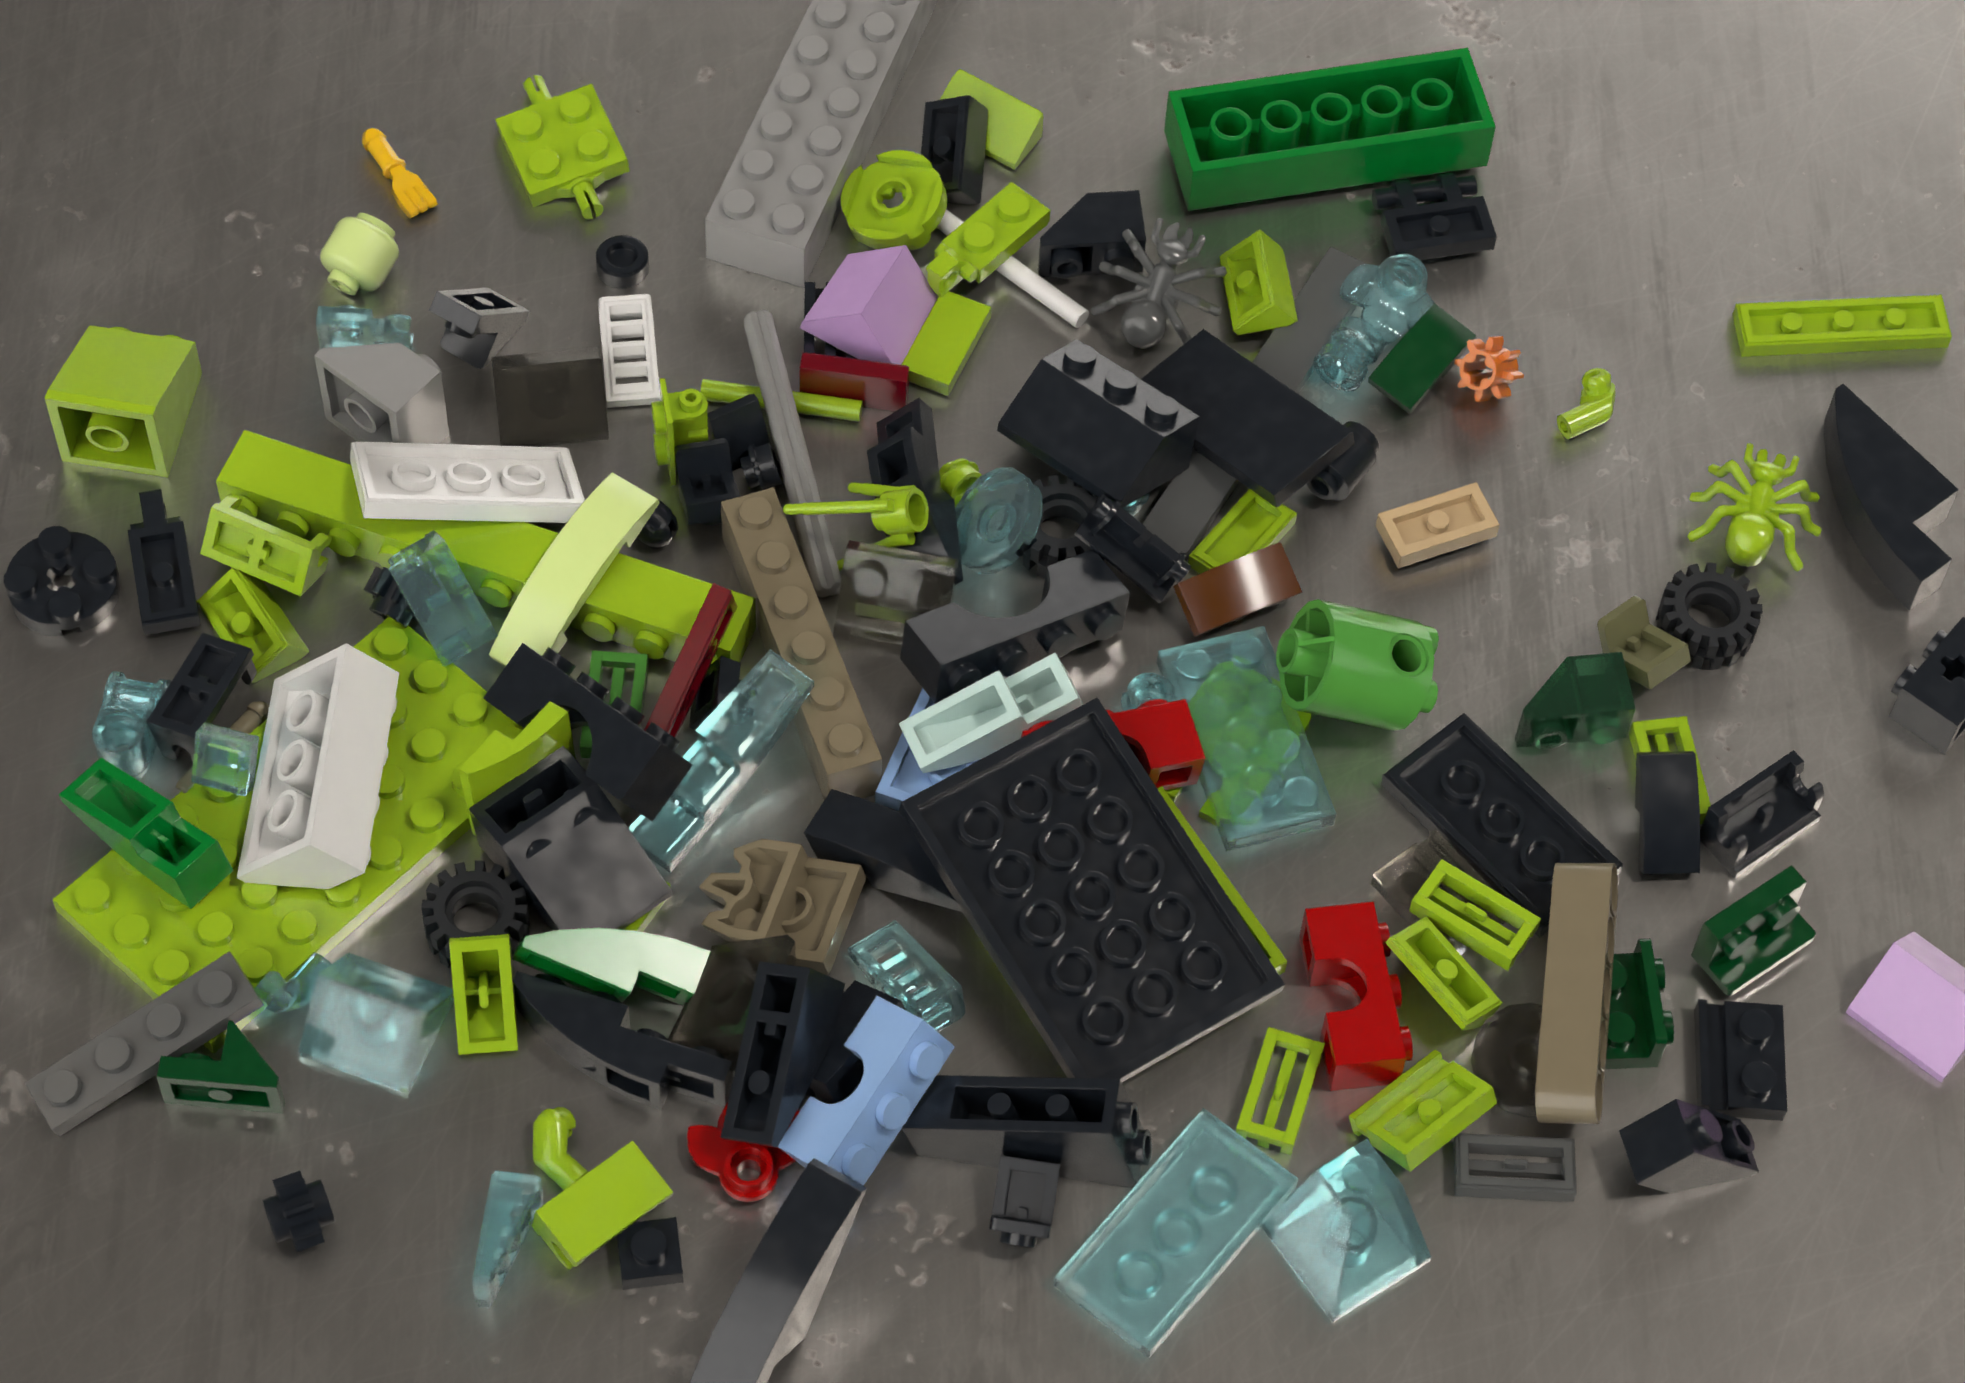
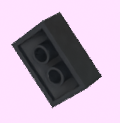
M1076 339L1040 360L998 422L997 431L1097 497L1104 494L1113 502L1118 499L1122 502L1121 507L1124 508L1189 468L1199 416L1179 404L1172 397L1163 394L1144 382L1134 373L1125 370L1098 353L1091 346Z

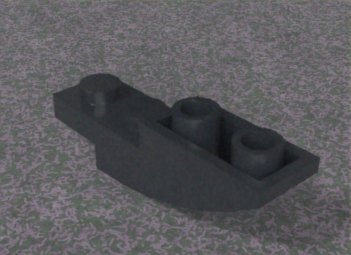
M917 398L876 423L878 445L867 450L872 484L896 487L915 485L923 492L927 499L929 518L926 528L921 532L914 533L915 543L913 545L898 546L891 549L912 600L921 605L962 582L963 572L954 498L946 493L940 484L932 408L923 400Z
M519 971L516 972L513 986L517 1009L532 1029L556 1053L579 1071L605 1087L659 1110H662L669 1090L725 1107L733 1083V1063L725 1059L718 1051L705 1046H695L693 1049L670 1042L663 1034L651 1029L631 1030L628 1005L622 1004L619 999L606 992L592 991L589 994L567 987L560 979L548 974L532 976Z

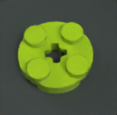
M892 150L876 155L878 162L870 164L866 169H863L862 165L857 167L849 175L841 193V207L854 238L858 242L874 249L906 245L909 250H917L924 247L931 238V232L940 224L947 207V193L939 173L933 169L931 162L924 156L912 151ZM896 193H902L904 201L900 205L887 208L883 204L884 199L891 200Z

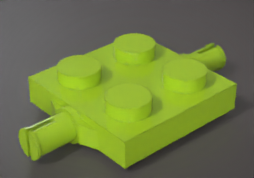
M533 75L536 88L531 77L527 78L523 83V87L532 105L496 118L500 136L533 207L558 198L575 197L585 219H593L590 205L597 218L603 213L604 207L600 203L594 189L606 180L630 172L624 150L592 83L559 96L551 97L544 78L540 75Z

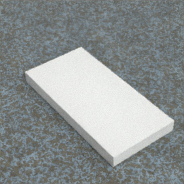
M357 441L351 443L350 462L363 518L567 523L585 501L569 448Z

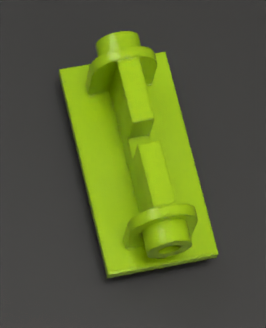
M665 378L659 379L661 401L651 402L655 430L653 442L657 466H668L670 483L673 486L676 485L674 448L677 445L708 440V401L701 392L693 388L681 392L668 393Z

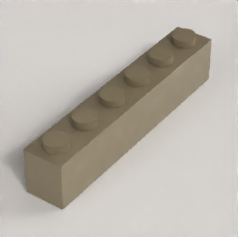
M774 487L722 501V539L743 593L756 598L757 629L824 800L831 789L860 798L875 795V791L882 778V757Z

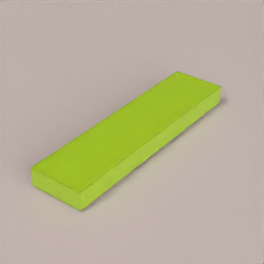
M1942 295L1737 303L1732 314L1741 357L1948 348L1952 339Z

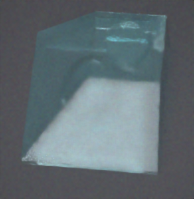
M1368 1139L1363 1140L1319 1167L1262 1226L1264 1232L1332 1323L1429 1263L1431 1259L1430 1252L1403 1185Z

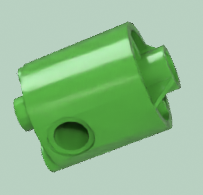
M1321 599L1309 601L1297 612L1289 629L1282 634L1277 646L1276 665L1280 674L1281 692L1285 702L1292 709L1300 712L1391 731L1405 729L1416 719L1419 712L1429 713L1436 703L1438 687L1437 683L1432 680L1434 654L1439 641L1438 632L1434 627L1423 625L1411 619Z

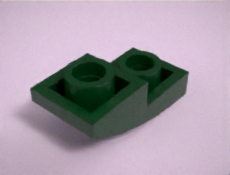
M1434 304L1369 376L1368 383L1408 414H1411L1440 377L1444 378L1454 366V360L1459 359L1468 349L1466 342L1476 339L1477 335L1438 305Z

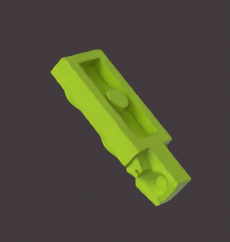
M1011 181L943 239L941 244L935 249L934 257L936 258L926 267L928 271L927 281L932 290L940 297H943L963 278L968 282L976 280L978 283H981L1048 225L1051 210Z

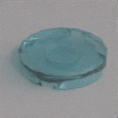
M1012 467L996 468L980 476L966 490L955 508L961 563L978 574H995L1011 566L1019 558L1014 553L1021 547L1023 542L1029 546L1037 534L1042 518V494L1039 487L1032 483V479Z

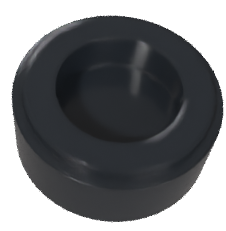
M627 235L614 236L602 242L596 251V268L599 278L605 284L614 288L624 289L640 284L649 272V255L646 246L637 238Z

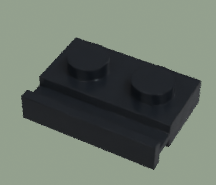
M1698 999L1694 1009L1697 1106L1735 1118L1783 1121L1787 1113L1783 1005L1724 1001L1723 1005L1707 1004V1000Z

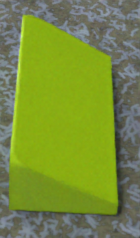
M958 69L949 81L940 100L971 95L984 105L988 110L985 154L1015 170L1042 138L1043 113L976 76Z
M1258 230L1219 256L1221 266L1225 267L1227 274L1223 276L1233 332L1237 335L1285 327L1297 322L1298 319L1285 255L1280 245L1262 230Z
M231 568L197 600L198 605L221 639L252 649L254 653L252 661L257 674L251 683H256L301 660L309 653V649L261 579Z
M1427 916L1391 936L1386 941L1389 948L1461 1030L1480 1028L1485 1025L1503 1004Z

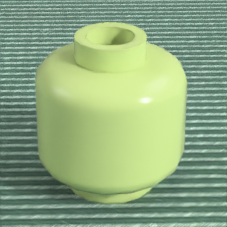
M362 212L358 213L356 217L348 216L340 219L320 253L321 263L330 273L327 278L328 282L350 295H355L358 289L369 292L378 290L383 285L399 256L398 245L393 239L395 231L380 219Z

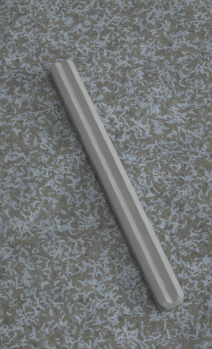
M764 309L757 312H749L744 317V328L790 504L821 502L772 314ZM793 515L807 572L817 597L824 598L838 594L842 589V580L825 515Z

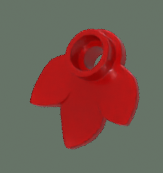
M728 1103L722 1109L717 1127L710 1125L689 1126L687 1144L691 1158L699 1168L719 1176L720 1184L724 1191L736 1200L753 1202L767 1197L778 1183L779 1171L796 1162L779 1147H769L721 1138ZM796 1111L790 1125L792 1124V1122L794 1121V1119L800 1111ZM744 1169H754L760 1174L757 1179L751 1181L742 1180L738 1175Z

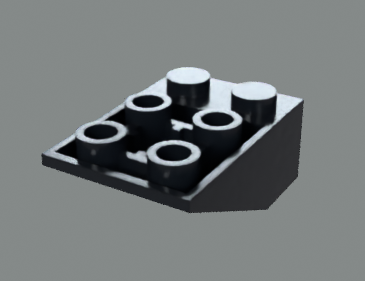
M564 746L469 808L479 846L494 863L504 867L506 877L511 873L515 875L518 879L519 888L524 887L529 904L553 931L583 928L623 930L673 895L667 882L600 786L585 775L586 770Z

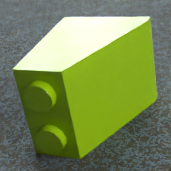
M89 325L51 383L44 398L62 461L168 478L202 375L195 341L185 340L175 335L157 336L132 332L123 327L105 328Z

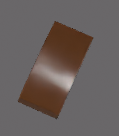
M1281 542L1217 566L1173 586L1194 637L1236 622L1249 614L1292 599L1302 593Z

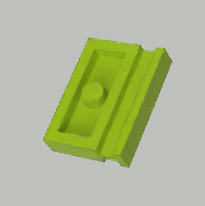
M1434 1049L1350 1114L1349 1120L1354 1134L1357 1136L1365 1135L1369 1138L1370 1144L1411 1172L1495 1106L1497 1101L1493 1086L1456 1062L1448 1063L1443 1060L1441 1052Z

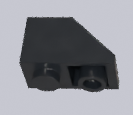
M1139 190L1085 194L1040 237L1038 275L1042 278L1058 277L1067 279L1083 275L1108 274L1099 269L1100 263L1104 261L1122 266L1136 273L1143 272L1142 264L1122 236L1123 231L1126 229L1131 230L1145 251L1146 234Z
M1675 1099L1619 1130L1636 1183L1642 1186L1674 1193L1748 1178L1759 1172L1752 1153L1755 1148L1753 1137L1741 1119Z

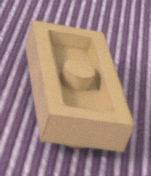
M1475 482L1378 513L1375 526L1397 568H1401L1497 537L1500 524L1480 487Z

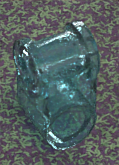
M112 671L106 682L103 702L92 731L98 759L102 757L137 780L146 775L151 767V761L157 746L146 721L170 685L171 680L159 679L157 683L126 679L124 672ZM123 745H128L127 747L121 749H115Z

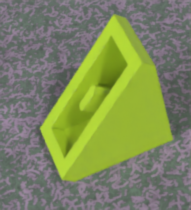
M509 934L449 938L458 1054L518 1050L516 1000L513 986L515 973Z

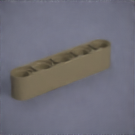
M1556 863L1554 867L1535 1088L1536 1116L1539 1123L1600 1124L1618 906V874L1615 863Z

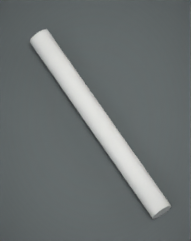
M946 209L937 229L948 236L964 221ZM1013 256L996 269L997 272L1075 328H1080L1089 316L1087 309Z

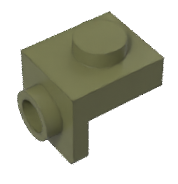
M1636 595L1603 616L1597 623L1605 665L1650 690L1691 662L1688 644L1650 624L1646 601Z

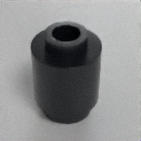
M1348 421L1343 424L1353 431L1355 444L1307 483L1310 491L1317 497L1335 501L1346 499L1376 462V452L1379 449V443L1375 435L1364 425L1354 421Z

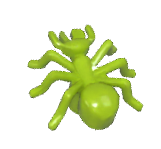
M1747 443L1744 462L1749 467L1752 478L1756 481L1752 485H1750L1739 464L1734 460H1729L1721 467L1716 464L1708 466V472L1719 478H1723L1731 473L1745 494L1723 481H1715L1704 492H1692L1689 498L1691 502H1708L1718 493H1721L1733 500L1736 505L1718 506L1704 524L1689 532L1687 536L1689 541L1694 542L1709 534L1722 518L1732 516L1725 538V549L1728 557L1734 563L1750 567L1762 562L1770 551L1776 528L1784 535L1785 554L1796 572L1802 570L1803 563L1795 548V529L1790 523L1779 518V515H1799L1802 528L1816 537L1820 536L1822 529L1812 522L1810 509L1807 505L1802 503L1776 504V502L1796 493H1800V497L1804 502H1818L1820 499L1817 492H1810L1806 480H1798L1776 492L1772 488L1774 485L1783 482V479L1795 474L1800 457L1793 456L1790 466L1784 469L1787 461L1786 456L1779 453L1771 463L1767 460V450L1760 449L1754 460L1752 457L1754 446L1752 443Z

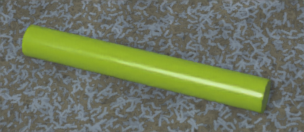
M710 379L702 380L700 392L707 398V401L729 404L749 394H755L760 408L765 409L760 386ZM792 391L799 414L860 422L862 400Z

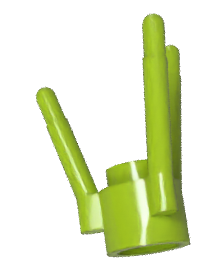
M851 482L848 485L849 492L880 498L863 501L806 502L786 504L783 507V512L787 515L871 513V519L875 528L891 535L838 560L839 571L855 566L895 547L913 545L915 543L914 533L923 531L928 524L929 518L927 499L923 492L915 485L896 487Z

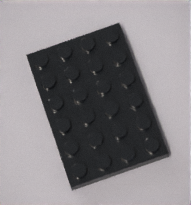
M1098 697L902 801L900 804V814L1067 1078L1120 1079L1121 1082H1124L1277 995L1285 986L1276 969Z

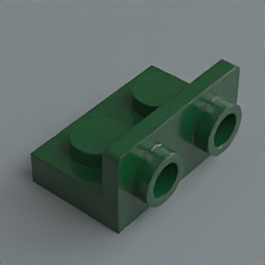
M1792 865L1703 923L1691 956L1727 996L1734 995L1814 940L1815 930L1798 913L1800 911L1798 902L1807 881Z
M1651 938L1638 939L1633 953L1614 954L1606 1069L1658 1067L1666 1045L1673 1044V1016L1670 1010H1663L1660 993H1663L1665 989V967L1662 958H1654Z

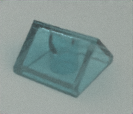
M348 952L317 975L299 1047V1054L301 1057L409 1095L454 1002L453 989Z

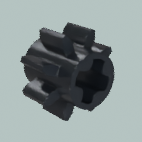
M397 559L390 570L386 567L381 569L376 566L363 589L373 595L372 598L374 600L369 610L384 620L390 617L405 628H407L412 618L417 621L421 619L426 622L438 600L436 596L429 593L428 587L433 580L432 577L422 570Z
M299 1170L272 1180L276 1195L263 1199L262 1203L276 1243L292 1238L297 1252L324 1243L321 1227L335 1223V1219L321 1179L306 1184Z

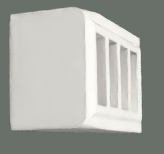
M634 294L599 298L598 311L607 408L651 405V402L661 401L651 296L649 294ZM644 337V340L612 342L614 339ZM646 358V361L614 363V360ZM648 378V382L616 384V379Z

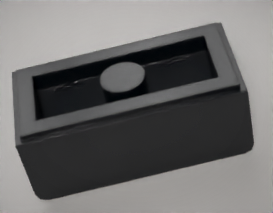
M971 95L925 102L921 155L929 160L933 169L939 173L947 193V203L971 205L981 202L988 110Z

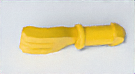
M370 128L363 132L362 144L364 149L371 153L381 167L383 176L392 180V194L399 207L409 219L438 205L436 198L418 175L406 170L405 161L397 156L387 142V136L382 131Z

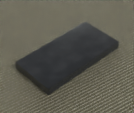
M1204 329L1141 378L1144 382L1163 394L1172 397L1179 404L1199 416L1193 446L1194 450L1276 508L1355 444L1352 430Z
M1465 713L1383 774L1381 785L1483 884L1541 918L1538 930L1535 933L1539 938L1549 930L1553 872L1556 863H1615L1618 875L1622 870L1623 863Z

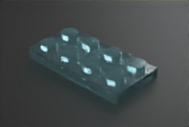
M1264 626L1158 651L1157 665L1171 702L1182 699L1187 701L1205 755L1199 779L1226 852L1334 825L1336 818L1335 809L1296 710L1286 704L1281 692L1276 655Z

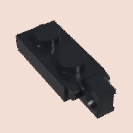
M161 489L140 492L143 522L130 524L131 529L128 530V537L144 634L149 635L201 626L184 522L181 521L180 516L167 518Z

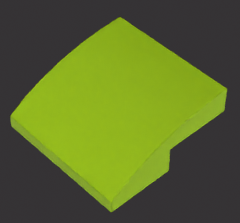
M549 701L514 740L495 729L459 768L473 835L476 836L469 812L470 807L526 772L562 746L576 759L568 711Z

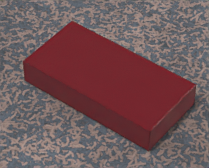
M802 352L800 392L862 400V407L897 411L908 403L909 366Z

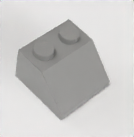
M400 342L324 347L314 354L325 418L358 442L440 444L449 435L442 372L434 360L426 354L420 353L417 355Z

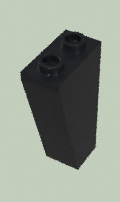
M936 1075L902 1127L916 1154L919 1156L998 1168L1001 1155L1061 1164L1059 1177L1122 1187H1139L1141 1166L1149 1165L1152 1154L1151 1133L1148 1129L1143 1128L1139 1120L1137 1103L1130 1101L1120 1079Z

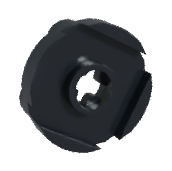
M62 526L45 528L38 538L24 545L9 563L3 581L18 620L29 629L48 636H63L61 630H71L79 626L81 632L94 628L113 611L120 593L118 568L114 556L107 546L90 535L80 532H69L68 529ZM60 576H71L75 583L71 589L67 586H61L57 591L51 590L53 587L52 581Z

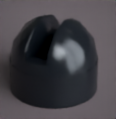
M659 500V505L637 536L638 540L651 548H661L669 545L679 528L677 517L661 500Z

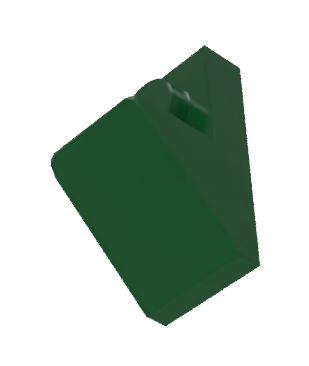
M232 1020L228 1022L221 1061L213 1060L199 1053H184L179 1057H160L156 1078L164 1103L284 1113L285 1100L279 1077Z

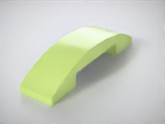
M613 472L604 479L568 520L535 567L494 641L489 653L490 658L506 667L522 643L540 655H543L548 647L559 653L568 640L564 634L623 545L630 548L659 505V500Z

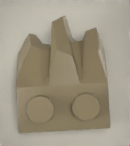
M760 839L734 848L733 857L741 866L740 872L711 873L699 886L709 898L724 905L723 910L710 912L701 925L762 961L809 967L823 974L830 975L867 878L862 866L808 857L802 844L769 839Z

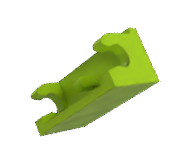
M231 494L226 496L219 504L215 503L210 510L200 552L201 555L299 596H302L326 571L329 558L322 556L321 553L331 543V536L320 532L311 541L235 510L241 504L242 499Z
M632 1140L537 1209L532 1228L538 1236H541L559 1261L570 1270L573 1267L576 1268L588 1256L660 1203H664L671 1198L673 1191Z

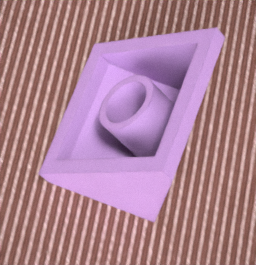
M906 245L847 254L802 321L800 329L857 359L901 365L938 298Z
M1913 931L1892 944L1851 1002L1846 1013L1942 1083L1965 1056V968Z

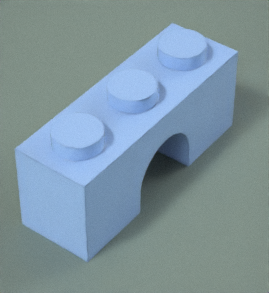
M879 996L875 997L844 1044L847 1049L863 1061V1076L856 1090L845 1100L834 1104H826L810 1096L778 1146L804 1168L815 1158L863 1186L955 1048L953 1044L926 1021Z

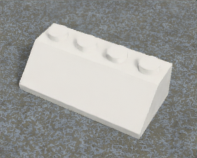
M346 643L274 679L237 879L245 883L330 889L365 873L366 866L371 857L370 841L374 818L380 805L378 794L382 771L389 753L387 742L391 719L397 707L395 696L399 672Z

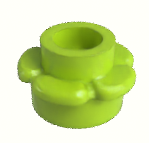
M960 458L944 464L939 469L941 488L954 498L956 510H965L977 502L984 491L985 479L979 473V467L974 461Z

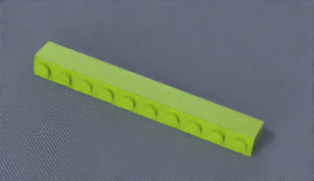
M247 430L243 431L216 479L220 502L229 494L242 499L239 507L235 509L308 540H312L320 532L331 536L332 541L328 547L342 556L352 557L356 555L377 562L389 570L396 559L404 561L432 577L433 580L431 582L441 589L449 591L458 589L479 596L488 604L499 608L513 606L535 567L559 534L526 522L363 518L351 464ZM618 553L569 627L581 630L597 641H614L635 648L640 654H648V658L651 659L665 658L676 662L712 583ZM731 590L737 604V609L711 664L720 656L737 662L741 661L756 629V598Z

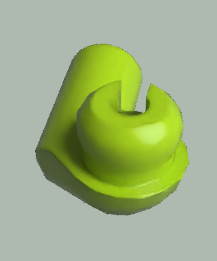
M1603 368L1588 370L1582 377V385L1584 387L1581 390L1580 406L1557 416V425L1564 438L1569 440L1602 425L1613 415L1616 388L1611 382V374Z
M564 1107L548 1108L543 1110L533 1123V1161L557 1185L565 1190L586 1175L588 1171L567 1153L568 1138L572 1136L571 1129L576 1127L574 1115Z

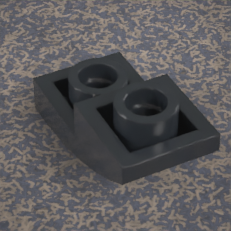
M1693 751L1636 752L1635 808L1640 813L1639 870L1643 874L1700 873V806L1695 753Z

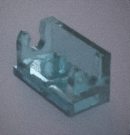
M433 530L424 535V538L389 558L388 562L391 567L388 570L432 645L439 661L446 667L496 638L498 635L446 541Z

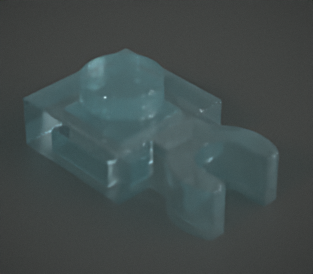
M350 305L339 307L318 306L316 328L320 349L324 347L400 342L412 351L414 336L413 333H410V316L393 314L383 319L373 317L372 309L357 308Z

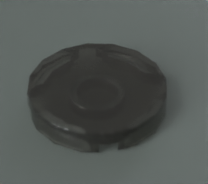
M1535 1003L1508 1005L1488 1018L1476 1035L1470 1060L1473 1074L1493 1086L1497 1101L1496 1105L1507 1112L1526 1117H1537L1535 1088L1542 1005Z

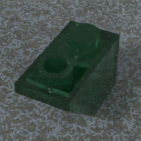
M1622 652L1566 657L1523 709L1515 735L1516 747L1535 746L1539 749H1553L1564 743L1590 741L1594 744H1608L1619 738H1626L1636 708Z

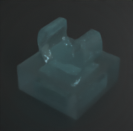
M204 722L195 735L191 782L246 797L254 787L259 736Z

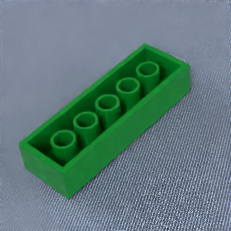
M1467 47L1168 91L1164 133L1187 210L1190 211L1487 166L1496 126Z

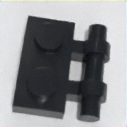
M1454 173L1441 174L1436 176L1435 181L1411 184L1406 179L1391 182V187L1372 190V203L1375 210L1394 208L1383 210L1381 218L1382 230L1393 264L1494 250L1497 235L1484 196L1463 199V197L1477 195V182L1474 175L1456 177ZM1438 201L1437 203L1418 205L1420 203Z

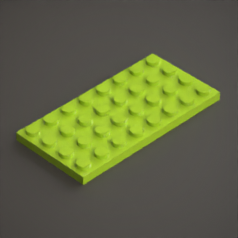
M388 617L353 646L399 672L395 696L397 707L391 719L387 742L389 753L387 761L383 766L378 794L380 805L373 823L370 841L371 857L364 874L330 889L245 883L237 879L266 719L216 761L186 793L181 791L170 800L175 805L181 818L218 840L233 868V871L201 901L190 909L152 882L112 849L52 899L55 909L153 999H156L230 951L264 1006L236 1023L237 1027L242 1030L471 828L459 768L495 729L514 740L524 728L483 699L487 691L409 625L405 628ZM227 1029L203 1045L213 1054L224 1046Z

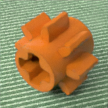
M1491 336L1487 339L1486 344L1481 339L1468 340L1466 343L1470 352L1464 358L1454 360V364L1460 367L1461 380L1457 384L1458 388L1468 387L1475 390L1474 398L1476 402L1489 401L1492 393L1497 399L1511 397V390L1508 385L1515 379L1524 378V374L1518 371V361L1516 359L1521 354V351H1510L1503 348V336Z

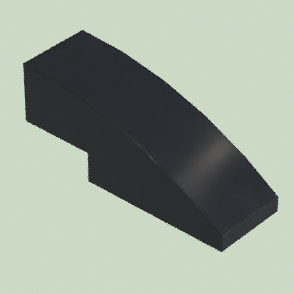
M831 789L804 831V835L818 859L861 865L873 888L962 912L899 812L866 799Z

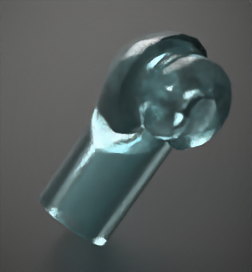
M313 953L288 982L277 971H269L256 986L255 991L260 999L268 1004L266 1009L273 1013L298 1010L311 1002L335 973L336 969L322 955Z

